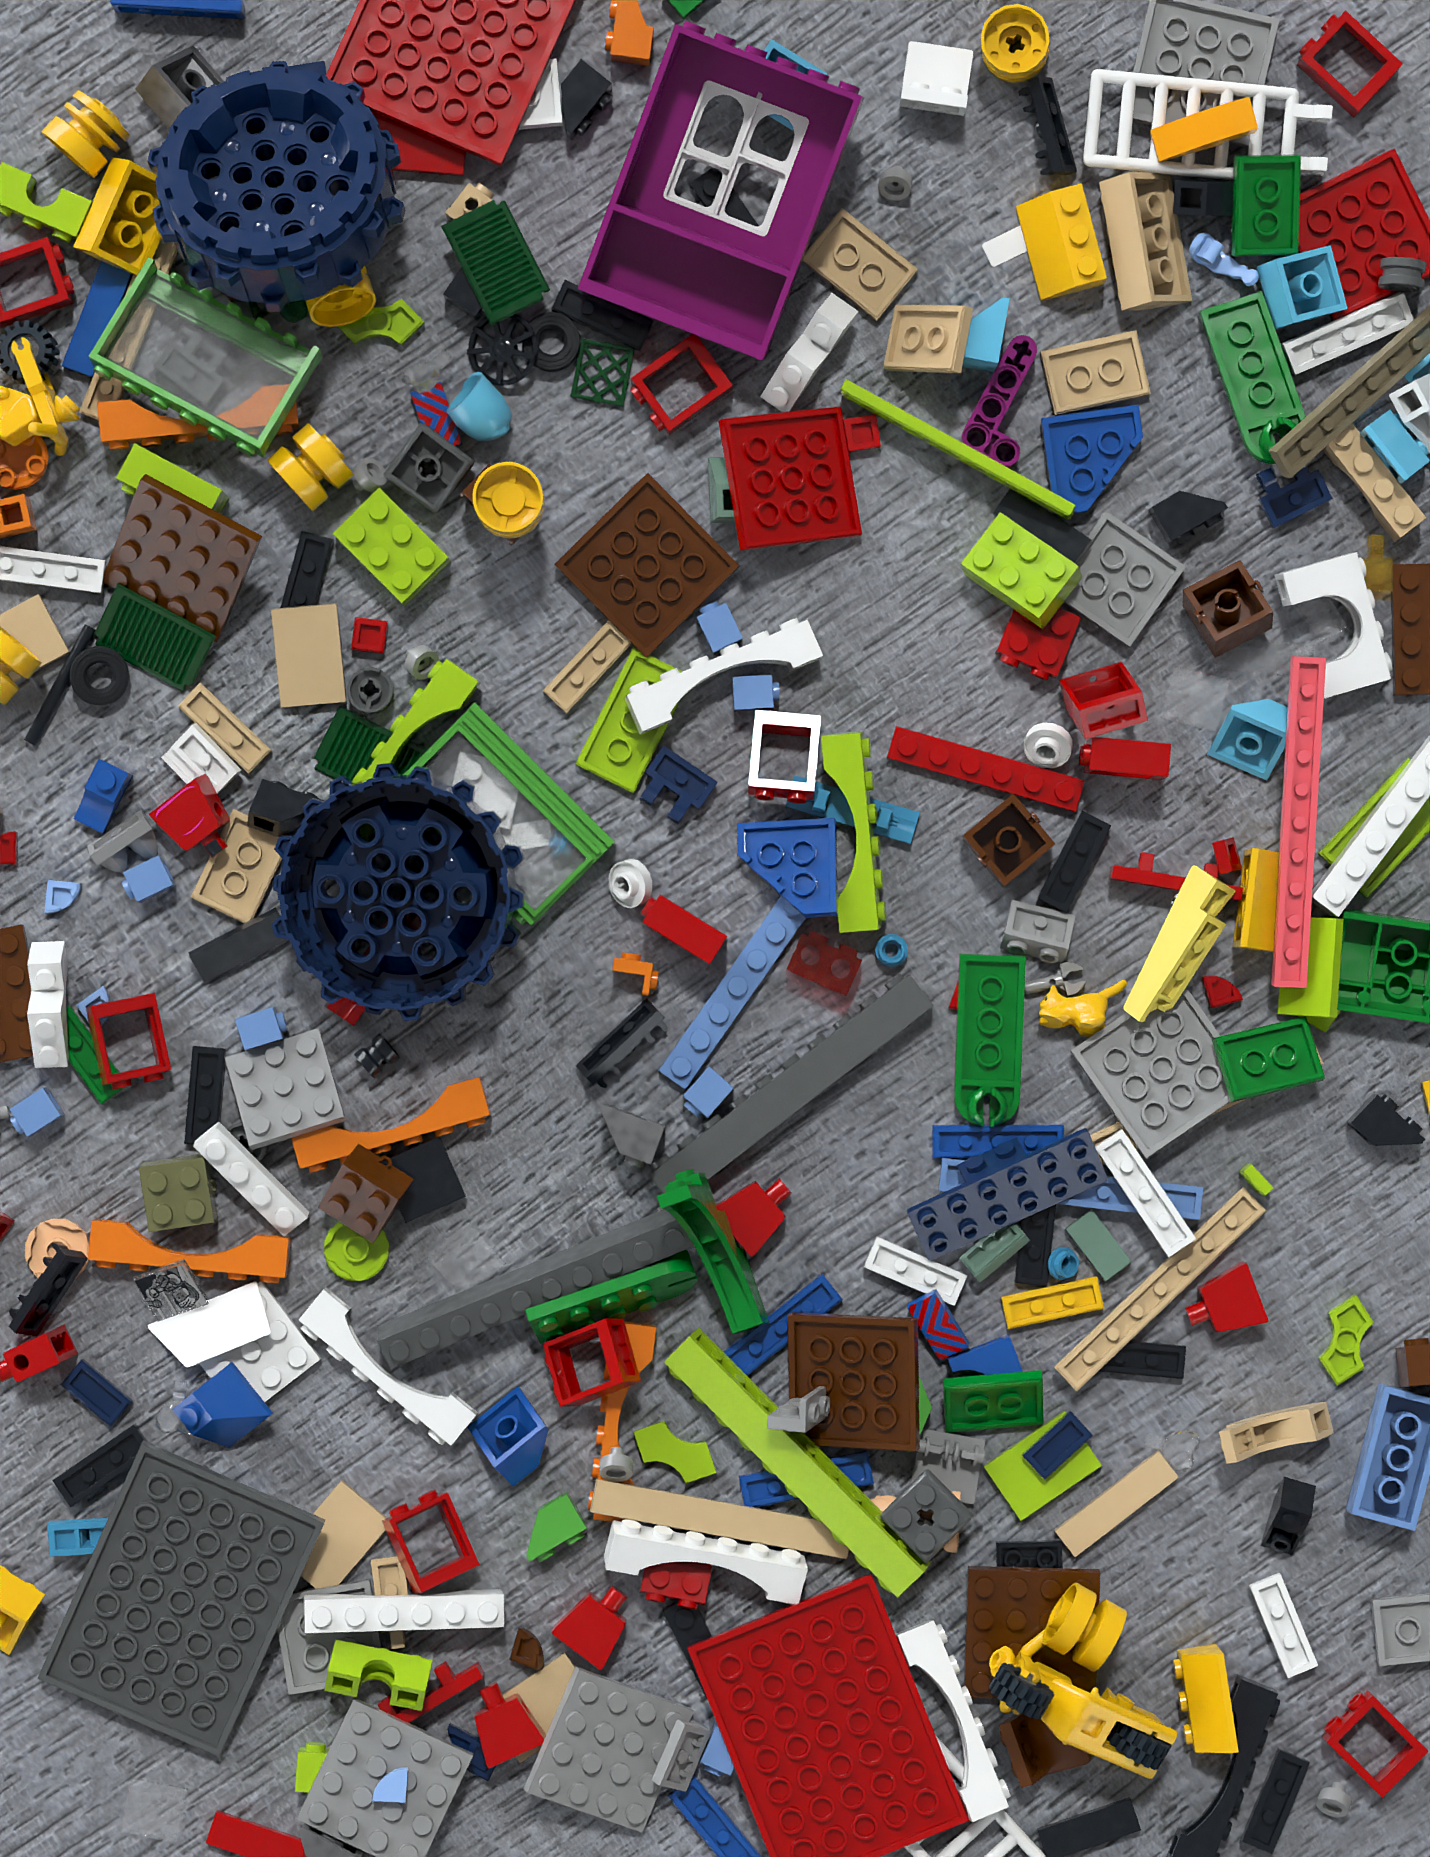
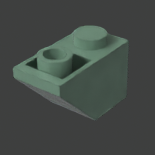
M709 457L710 523H735L725 458Z

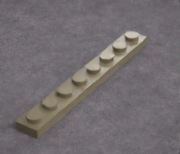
M1430 305L1269 450L1283 477L1292 478L1430 353Z

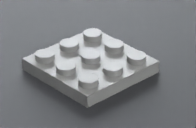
M1105 511L1087 536L1092 540L1091 545L1076 564L1079 566L1082 579L1064 603L1129 648L1186 566Z
M319 1028L225 1057L251 1150L346 1121Z
M370 1579L293 1592L277 1627L289 1695L325 1689L335 1640L352 1641L360 1645L382 1648L379 1631L305 1633L303 1595L345 1594L373 1596Z

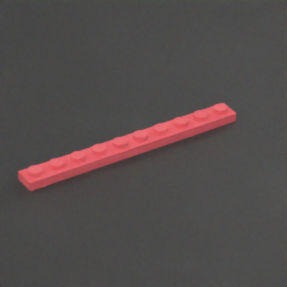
M1291 656L1271 982V985L1274 987L1307 988L1326 658Z

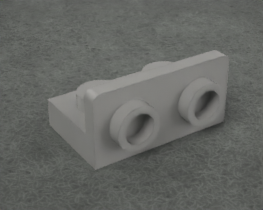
M1012 900L1000 948L1008 950V952L1014 955L1025 954L1037 957L1047 963H1063L1069 950L1076 915Z
M819 1386L804 1397L789 1399V1402L779 1406L777 1410L768 1415L767 1429L806 1433L823 1421L825 1416H828L830 1410V1398L826 1396V1387Z
M677 1719L651 1781L659 1786L686 1792L711 1730L693 1719H690V1722Z

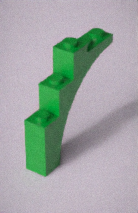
M694 1169L675 1174L676 1180L667 1183V1186L664 1187L666 1193L657 1195L660 1208L668 1211L679 1222L696 1248L715 1287L732 1334L741 1333L769 1323L745 1249L737 1248L725 1211L717 1210L706 1174L695 1173Z

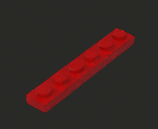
M898 726L895 727L887 758L1009 794L1014 793L1016 796L1076 812L1085 781Z

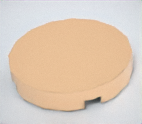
M53 1218L40 1223L30 1232L25 1243V1259L30 1269L39 1278L41 1273L47 1268L43 1258L45 1256L53 1258L56 1254L55 1249L52 1247L53 1243L66 1245L69 1250L81 1251L88 1258L90 1241L87 1233L77 1223L68 1219ZM89 1260L86 1261L77 1277L86 1269Z

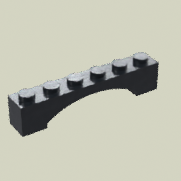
M1237 1674L1230 1692L1239 1752L1232 1753L1226 1777L1209 1807L1196 1821L1184 1830L1177 1828L1166 1857H1220V1853L1217 1850L1221 1840L1226 1841L1230 1834L1232 1822H1229L1233 1809L1238 1810L1244 1797V1792L1241 1791L1245 1778L1250 1780L1255 1770L1256 1761L1253 1760L1257 1748L1262 1749L1268 1736V1730H1265L1269 1717H1275L1280 1705V1700L1277 1699L1278 1693L1275 1689Z

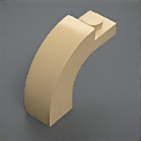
M1326 1402L1300 1405L1253 1416L1226 1425V1429L1219 1431L1221 1449L1224 1452L1226 1464L1242 1461L1267 1450L1318 1441L1334 1434Z

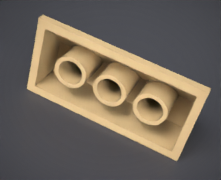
M1128 172L1099 182L1121 310H1147L1191 302L1192 296L1178 216L1173 214L1174 193L1170 174Z

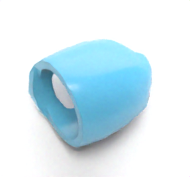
M481 372L472 373L463 384L462 390L454 398L446 411L457 427L478 441L498 439L510 429L509 424L512 415L508 404L502 394Z

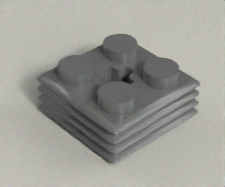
M421 423L386 469L384 477L431 512L438 513L474 465V460L429 426ZM434 460L436 462L434 468L437 470L435 476L429 474L425 477L423 475L425 469L421 466L424 461L430 463Z
M926 1469L882 1512L881 1519L923 1562L927 1563L972 1519L973 1514L929 1469ZM922 1509L926 1512L931 1509L934 1512L932 1516L934 1522L926 1521L923 1523L920 1521L921 1513L919 1510Z

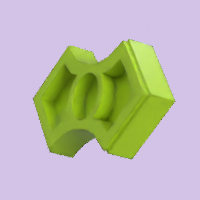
M401 298L392 305L374 307L366 316L353 323L337 327L355 345L364 339L381 336L390 338L402 346L425 322Z
M1355 1294L1327 1312L1332 1322V1338L1325 1352L1318 1357L1337 1386L1365 1368L1360 1357V1343L1365 1331L1374 1323Z
M665 1420L633 1431L643 1462L658 1461L669 1464L681 1474L685 1484L717 1473L707 1442H689L680 1439L670 1431Z

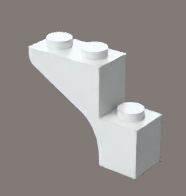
M831 293L816 311L803 334L786 353L760 397L781 412H790L825 359L846 333L859 311Z
M32 942L27 964L31 986L27 1016L35 1068L68 1067L69 1051L66 1011L68 964L65 942Z

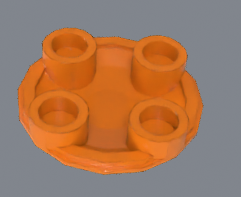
M33 435L17 446H12L0 439V485L2 487L14 490L29 488L41 479L47 469L49 460L47 445L41 436Z

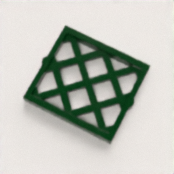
M581 338L570 397L594 401L596 404L604 403L623 407L634 348ZM588 346H601L603 351L593 356ZM617 349L624 351L626 354L616 361L610 351ZM585 350L590 359L581 365L583 351ZM607 354L612 364L602 369L597 359ZM628 359L626 373H624L619 364ZM593 363L599 373L589 379L583 369ZM616 367L622 377L612 383L605 373ZM580 372L586 382L577 387ZM602 376L608 386L598 392L592 382ZM624 381L620 396L615 386ZM589 385L595 395L592 397L581 395L579 391ZM611 389L617 399L615 401L602 398V395Z

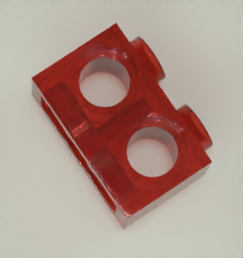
M811 930L808 936L802 933L786 970L847 996L862 962V959L856 957L859 951L840 944L838 949L826 944L828 941L827 937ZM814 946L818 949L820 958L816 964L808 965L802 961L801 951L804 947ZM836 959H843L849 964V973L844 978H837L831 972V965Z

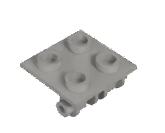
M923 1428L920 1434V1449L916 1452L911 1483L926 1469H929L950 1491H961V1502L974 1504L980 1468L984 1461L985 1439Z

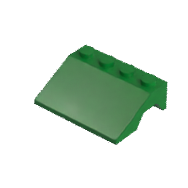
M1345 908L1338 917V919H1344L1337 1010L1430 1023V921Z

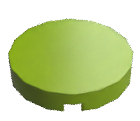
M338 1221L329 1230L324 1240L325 1259L328 1266L337 1276L348 1281H363L372 1278L383 1269L389 1257V1241L386 1232L383 1230L374 1243Z

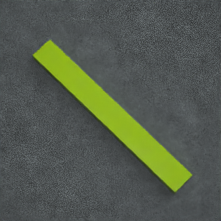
M847 379L844 381L841 387V393L844 398L1067 520L1071 519L1076 510L1075 504Z

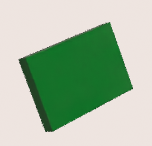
M1301 155L1234 156L1233 256L1298 254Z
M1306 1016L1215 1037L1212 1040L1231 1103L1320 1082L1325 1079Z
M1041 1370L943 1379L945 1432L1044 1424L1043 1377Z

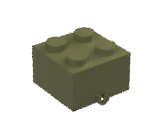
M201 1154L143 1162L138 1167L149 1232L215 1222L218 1217L214 1192L217 1191L216 1179H212L210 1164Z

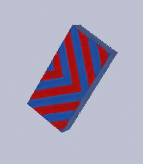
M438 382L410 392L420 423L429 426L455 447L463 445L456 424L446 412L449 403L442 383Z
M937 1289L908 1303L907 1308L913 1318H918L919 1328L940 1361L969 1347L967 1337Z

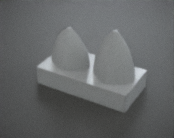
M142 810L87 846L89 854L97 866L101 864L111 871L120 873L126 871L127 853L124 847L127 845L134 852L145 858L151 859L157 856L156 838L149 819Z

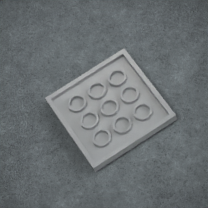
M1149 0L1133 73L1264 85L1280 19L1201 0ZM1136 86L1133 121L1152 125L1155 88ZM1168 90L1165 124L1186 117L1188 91ZM1201 92L1199 112L1219 106L1221 94ZM1234 96V97H1233V101L1239 100V99H1242V98H1245V97H1244V96ZM1250 97L1251 104L1253 105V97ZM1250 135L1229 140V144L1248 148Z
M1187 987L1173 1008L1165 1012L1156 1009L1147 1015L1144 1022L1138 1021L1126 1012L1071 1050L1076 1061L1145 1160L1231 1102L1212 1040L1215 1037H1219L1220 1034Z
M575 1666L524 1786V1790L529 1794L643 1833L662 1786L651 1781L658 1762L661 1759L676 1720L690 1722L694 1711L690 1707Z
M354 1697L296 1820L375 1857H425L469 1766L473 1753ZM408 1767L406 1803L372 1801L374 1790L385 1775L397 1768Z

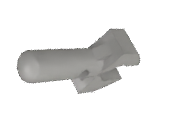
M1070 961L1060 963V970L1056 975L1026 981L1024 992L1026 994L1051 989V986L1054 985L1056 988L1059 987L1065 990L1066 996L1076 994L1082 989L1086 980L1071 984L1068 981H1063V978L1067 977L1069 972L1083 970V968Z

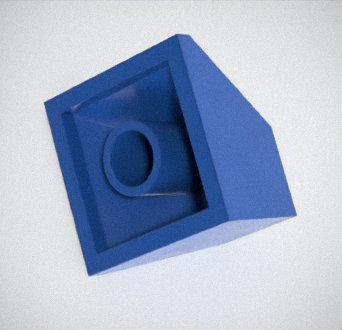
M233 1362L224 1367L172 1409L193 1436L229 1448L273 1414Z
M519 1386L514 1388L467 1427L493 1467L513 1487L539 1466L549 1430Z

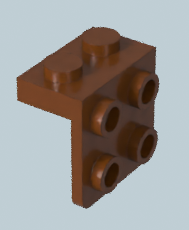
M1022 1712L1019 1715H1012L999 1725L1001 1741L1007 1747L1012 1761V1772L1018 1779L1021 1788L1035 1784L1045 1775L1083 1766L1091 1761V1754L1071 1745H1064L1039 1718L1034 1719L1032 1716L1030 1718Z

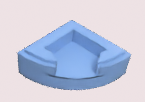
M48 880L44 913H55L69 907L78 897L82 883Z
M102 986L76 1005L87 1021L86 1008L110 1002L105 986ZM108 1017L100 1019L101 1027L105 1024Z
M408 1767L397 1768L385 1775L377 1784L372 1801L406 1803Z

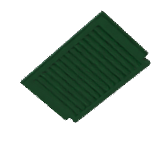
M492 200L441 226L491 326L544 300L542 293L550 291L506 201H501L500 204L496 205L495 201Z
M119 583L116 585L94 633L95 636L99 637L95 643L96 646H104L115 650L126 662L182 692L185 691L186 685L193 686L216 638V635Z
M339 706L314 756V759L319 761L314 769L333 779L344 775L353 781L362 767L367 770L374 761L370 756L376 746L381 741L386 743L393 732ZM409 740L394 762V766L399 774L403 775L428 749ZM435 754L423 767L432 770L439 755Z

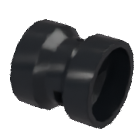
M380 1033L372 1039V1046L361 1048L354 1054L374 1079L383 1072V1067H385L386 1063L393 1064L400 1058L394 1048Z

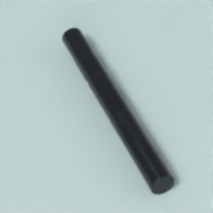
M84 624L24 739L25 741L35 746L38 743L70 681V669L74 659L87 649L96 629Z

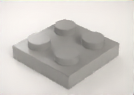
M1430 1593L1371 1599L1378 1665L1387 1666L1430 1661Z

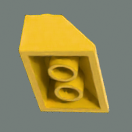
M112 157L73 247L99 261L137 276L147 258H153L161 240L153 209L160 205L156 190L155 179L157 175L130 160Z
M1082 183L1050 191L1016 206L1040 301L1104 285L1107 276Z
M1259 848L1244 850L1240 887H1243L1242 898L1238 901L1233 948L1273 952L1279 852Z
M0 1565V1650L10 1655L38 1610L45 1594L39 1591L33 1584L21 1580Z
M1216 1644L1178 1649V1659H1173V1667L1176 1679L1182 1680L1183 1691L1178 1692V1700L1181 1712H1187L1188 1724L1183 1725L1186 1745L1191 1744L1195 1753H1238L1224 1653Z

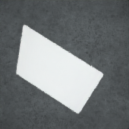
M256 1281L205 1301L206 1304L190 1307L189 1310H183L178 1312V1314H173L148 1325V1329L187 1368L271 1333Z

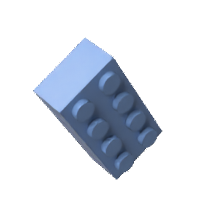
M1379 1383L1345 1510L1353 1515L1415 1531L1430 1477V1396Z

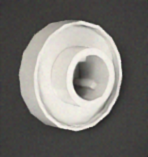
M1054 723L1034 725L1029 729L1024 740V752L1027 758L1043 768L1062 766L1068 761L1073 748L1070 734L1063 727Z
M627 859L616 863L611 868L609 888L616 902L623 907L633 908L645 904L650 899L652 879L645 865L638 860Z

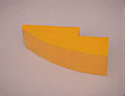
M1245 97L1151 129L1150 134L1158 162H1163L1219 146L1229 140L1254 134L1258 129L1250 97Z

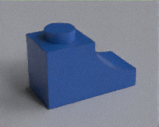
M98 759L84 787L83 798L73 819L105 834L133 775L106 761Z
M1008 1334L947 1357L952 1372L974 1370L985 1375L1023 1372Z

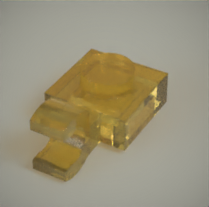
M1370 535L1367 537L1368 558H1362L1367 572L1364 577L1366 588L1370 589L1371 592L1393 591V558H1383L1384 535Z

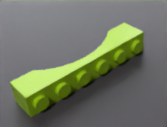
M447 658L443 663L438 661L427 676L431 681L423 690L419 687L408 703L412 706L405 717L400 714L389 729L393 732L386 743L381 741L376 746L370 756L374 761L367 770L362 767L352 782H365L373 778L378 764L393 763L394 765L401 750L416 732L429 722L447 713L463 709L481 682ZM364 823L360 828V835L364 840L369 841L375 833V828L368 823Z
M864 731L825 734L821 736L824 770L836 781L845 795L853 814L856 829V855L853 870L845 888L838 897L839 933L879 930L882 927V921L887 920L885 901L880 902L879 889L884 887L882 869H877L876 856H880L881 848L879 836H874L872 823H877L878 816L876 804H871L869 791H873L875 788L873 771L867 770L866 758H871L870 738H864Z

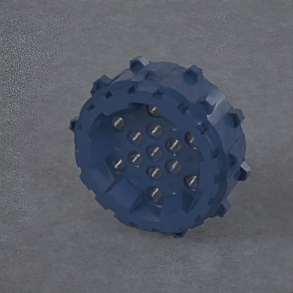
M272 61L270 66L263 67L262 71H243L226 77V81L217 86L215 84L210 87L201 85L191 93L193 103L185 107L177 116L168 130L169 133L164 143L162 142L161 147L151 149L147 160L150 169L157 173L155 180L160 205L153 209L156 228L164 243H175L181 258L186 265L190 266L188 273L190 284L199 291L212 287L224 292L229 297L241 301L262 302L268 312L282 311L285 304H289V302L313 299L328 293L327 291L339 285L345 284L353 287L363 280L361 269L369 260L376 256L384 244V238L388 230L391 229V226L403 222L406 211L404 203L395 198L396 184L392 168L401 163L398 144L394 142L388 130H380L375 116L369 107L363 104L365 99L364 89L354 81L345 85L338 84L328 79L327 76L304 69L290 70L286 61ZM259 207L256 210L250 211L252 208ZM291 211L289 214L282 215L285 212Z
M393 763L378 764L373 778L365 782L353 783L344 775L330 781V798L326 801L315 798L310 799L302 808L305 818L300 823L301 826L296 834L279 837L274 850L284 862L281 874L274 877L273 890L278 892L281 915L271 926L275 937L290 940L296 952V962L304 972L312 973L322 982L321 998L330 1004L345 997L357 1002L356 1004L365 1006L366 1013L380 1015L385 1009H396L404 1021L418 1020L426 1004L444 1000L453 1007L465 1001L466 983L473 982L485 986L495 975L491 963L495 959L494 956L500 947H515L517 945L521 932L513 924L512 918L514 911L524 906V892L518 889L514 868L525 859L521 846L506 844L499 828L502 820L494 810L484 811L474 802L476 786L464 779L451 787L433 778L429 768L416 766L410 775H401ZM364 823H368L375 828L374 840L366 841L361 837L360 828ZM429 827H435L440 830L442 839L438 845H433L427 841L426 831ZM384 853L389 856L391 860L389 870L383 871L378 869L375 863L377 854ZM411 855H418L423 859L424 868L421 872L416 873L409 868L408 860ZM328 879H333L340 885L338 896H330L325 891V882ZM360 881H367L372 885L373 894L371 898H363L359 895L357 887ZM393 883H401L405 887L406 897L403 900H396L392 897L390 889ZM426 885H434L439 890V899L436 902H430L425 899L423 890ZM464 886L471 890L473 897L469 904L458 901L456 892L459 887ZM375 911H383L387 914L388 925L385 928L377 927L374 924L373 914ZM410 912L418 914L421 918V927L417 930L409 928L406 924V916ZM358 938L366 939L369 942L371 950L368 955H361L356 951L355 943ZM424 942H430L436 947L437 955L434 959H427L422 955L421 945Z

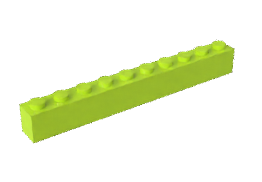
M699 1327L664 1361L672 1376L679 1381H683L692 1390L694 1398L698 1402L706 1404L715 1413L717 1421L722 1426L730 1428L738 1436L740 1444L746 1450L752 1451L761 1460L763 1467L769 1473L776 1475L785 1484V1488L790 1495L799 1498L808 1507V1511L814 1519L823 1522L831 1530L832 1536L838 1543L846 1545L855 1554L857 1562L862 1567L869 1569L878 1578L880 1585L886 1591L892 1592L898 1598L925 1572L932 1561L923 1562L881 1519L882 1511L803 1432L767 1429L768 1415L779 1407Z

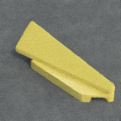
M1195 865L1190 868L1123 1007L1127 1013L1138 1021L1144 1022L1150 1012L1156 1009L1165 1012L1174 1007L1226 926L1216 916L1236 892L1234 889Z

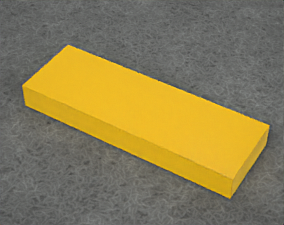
M1097 1276L1000 1296L1007 1329L1104 1309Z

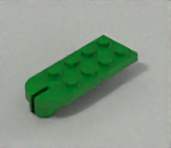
M1260 291L1201 310L1199 317L1247 452L1262 463L1276 464L1269 453V450L1276 444L1273 435L1278 434L1281 440L1306 416L1264 295Z
M959 954L954 1102L959 1113L966 1120L983 1127L984 1096H990V1127L1009 1120L1019 1106L1026 956Z
M683 1250L651 1263L650 1267L525 1309L528 1321L541 1344L606 1318L623 1319L626 1314L637 1310H651L657 1306V1303L672 1299L689 1291L697 1283V1276L688 1251Z

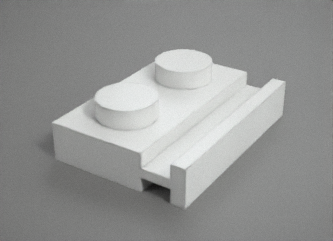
M197 723L191 725L171 746L169 751L161 757L186 784L203 774H207L217 794L241 771L233 760Z

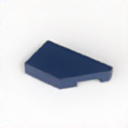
M449 1723L447 1730L452 1744L473 1753L467 1771L489 1781L496 1766L488 1769L480 1738Z

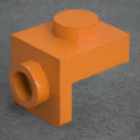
M622 952L621 958L614 957L612 971L645 976L642 995L649 996L650 990H656L659 971L653 970V963L641 962V955Z

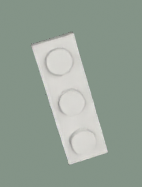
M877 1236L864 1264V1267L923 1293L927 1294L937 1289L944 1302L954 1306L967 1278L966 1274L933 1260L929 1261L924 1256Z
M1277 1573L1250 1584V1590L1286 1677L1290 1678L1317 1667V1661L1281 1574Z

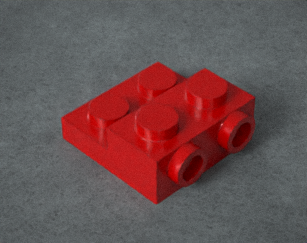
M1059 608L1047 625L1041 629L1013 609L995 653L1001 655L1000 661L1009 666L1018 668L1020 663L1031 668L1030 674L1046 681H1048L1049 677L1056 678L1081 617Z
M683 1561L661 1563L644 1568L640 1593L646 1594L645 1600L665 1603V1599L669 1598L679 1600V1607L697 1610L698 1604L705 1605L712 1564Z

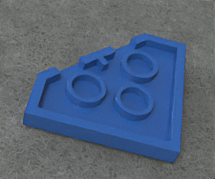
M1139 405L1041 418L1050 491L1075 504L1076 510L1073 514L1087 512L1143 438Z
M835 818L737 823L738 856L746 865L805 918L838 916L837 825Z

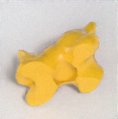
M1121 980L1099 993H1088L1071 998H1066L1059 994L1056 986L1052 985L1049 993L1039 1003L1041 1009L1039 1012L1041 1017L1039 1024L1048 1028H1062L1067 1025H1073L1080 1035L1091 1037L1105 1027L1104 1022L1106 1020L1108 999L1121 993L1127 986V981Z

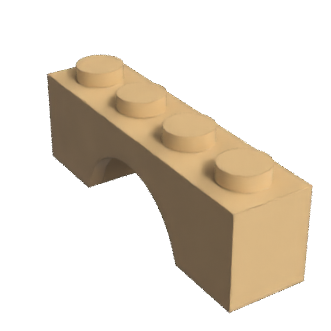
M1353 423L1323 449L1331 462L1344 471L1360 489L1370 504L1374 517L1394 542L1426 519V516Z

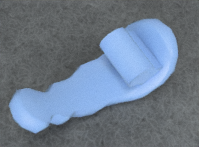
M1203 232L1194 238L1189 248V254L1196 263L1204 265L1215 274L1226 275L1233 279H1242L1243 283L1248 287L1258 281L1259 274L1257 270H1248L1247 266L1239 264L1235 259L1227 256L1222 251L1224 246L1210 234Z

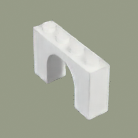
M1357 552L1274 575L1283 606L1294 605L1326 596L1341 602L1348 609L1352 617L1354 633L1348 649L1338 658L1326 662L1324 698L1391 679L1389 673L1392 671L1391 659L1387 652L1384 653L1381 640L1384 638L1383 629L1380 622L1375 621L1372 608H1375L1374 596L1371 590L1366 588L1364 580L1367 574L1366 566L1361 557L1358 558Z

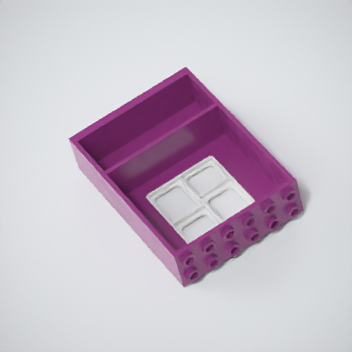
M685 21L683 27L675 24L578 289L749 356L764 360L774 339L865 97L858 95L859 87L841 80L837 87L827 83L828 75L810 68L806 75L796 71L799 65L781 57H778L775 63L766 59L768 52L747 45L744 51L735 47L737 40L719 33L715 34L714 39L704 35L706 28ZM723 94L737 99L744 112L741 129L732 153L728 157H722L696 147L693 143L694 135L707 103L715 96ZM767 115H782L793 126L795 133L794 141L785 161H778L755 152L749 146L756 125ZM688 159H693L722 172V180L714 201L709 207L696 204L675 194L678 178L685 161ZM744 163H749L775 173L779 178L764 222L758 227L730 217L725 213V207L739 169Z

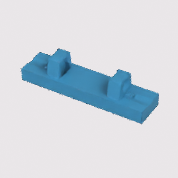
M794 775L793 782L807 783V779ZM815 781L814 800H807L806 803L802 804L786 801L785 807L820 818H835L837 823L855 828L852 811L840 788ZM870 798L871 804H876L877 814L880 809L877 823H872L873 833L911 844L920 812Z
M108 1518L49 1521L47 1529L50 1557L93 1554Z

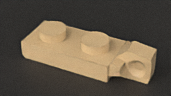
M397 1556L371 1559L375 1596L409 1595L407 1577ZM404 1630L381 1631L382 1633H390L391 1649L405 1648Z

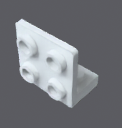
M914 41L909 42L899 106L964 116L968 99L967 92L973 51Z

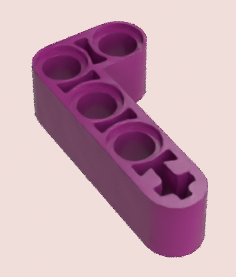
M1026 335L1016 336L1010 341L960 438V442L1009 469L1017 463L1020 456V447L1014 439L997 431L1036 357L1037 345L1032 338ZM1023 345L1027 347L1026 354L1029 356L1024 355L1018 366L1015 367L1011 365L1017 354L1015 349H1019ZM1003 373L1010 374L1015 380V385L1009 389L1002 388L998 384L997 377ZM993 402L998 405L999 415L993 418L987 417L982 411L983 404ZM971 431H979L984 436V444L977 447L972 446L967 441V434ZM1000 446L1009 447L1013 452V459L1009 462L1000 461L996 456V449Z

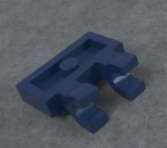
M1305 465L1294 475L1295 481L1281 488L1271 468L1255 475L1262 489L1267 494L1258 500L1272 528L1333 499L1319 469L1309 473Z
M663 745L645 772L652 780L642 793L640 800L651 806L662 788H667L680 797L667 818L678 825L690 805L700 810L718 782Z

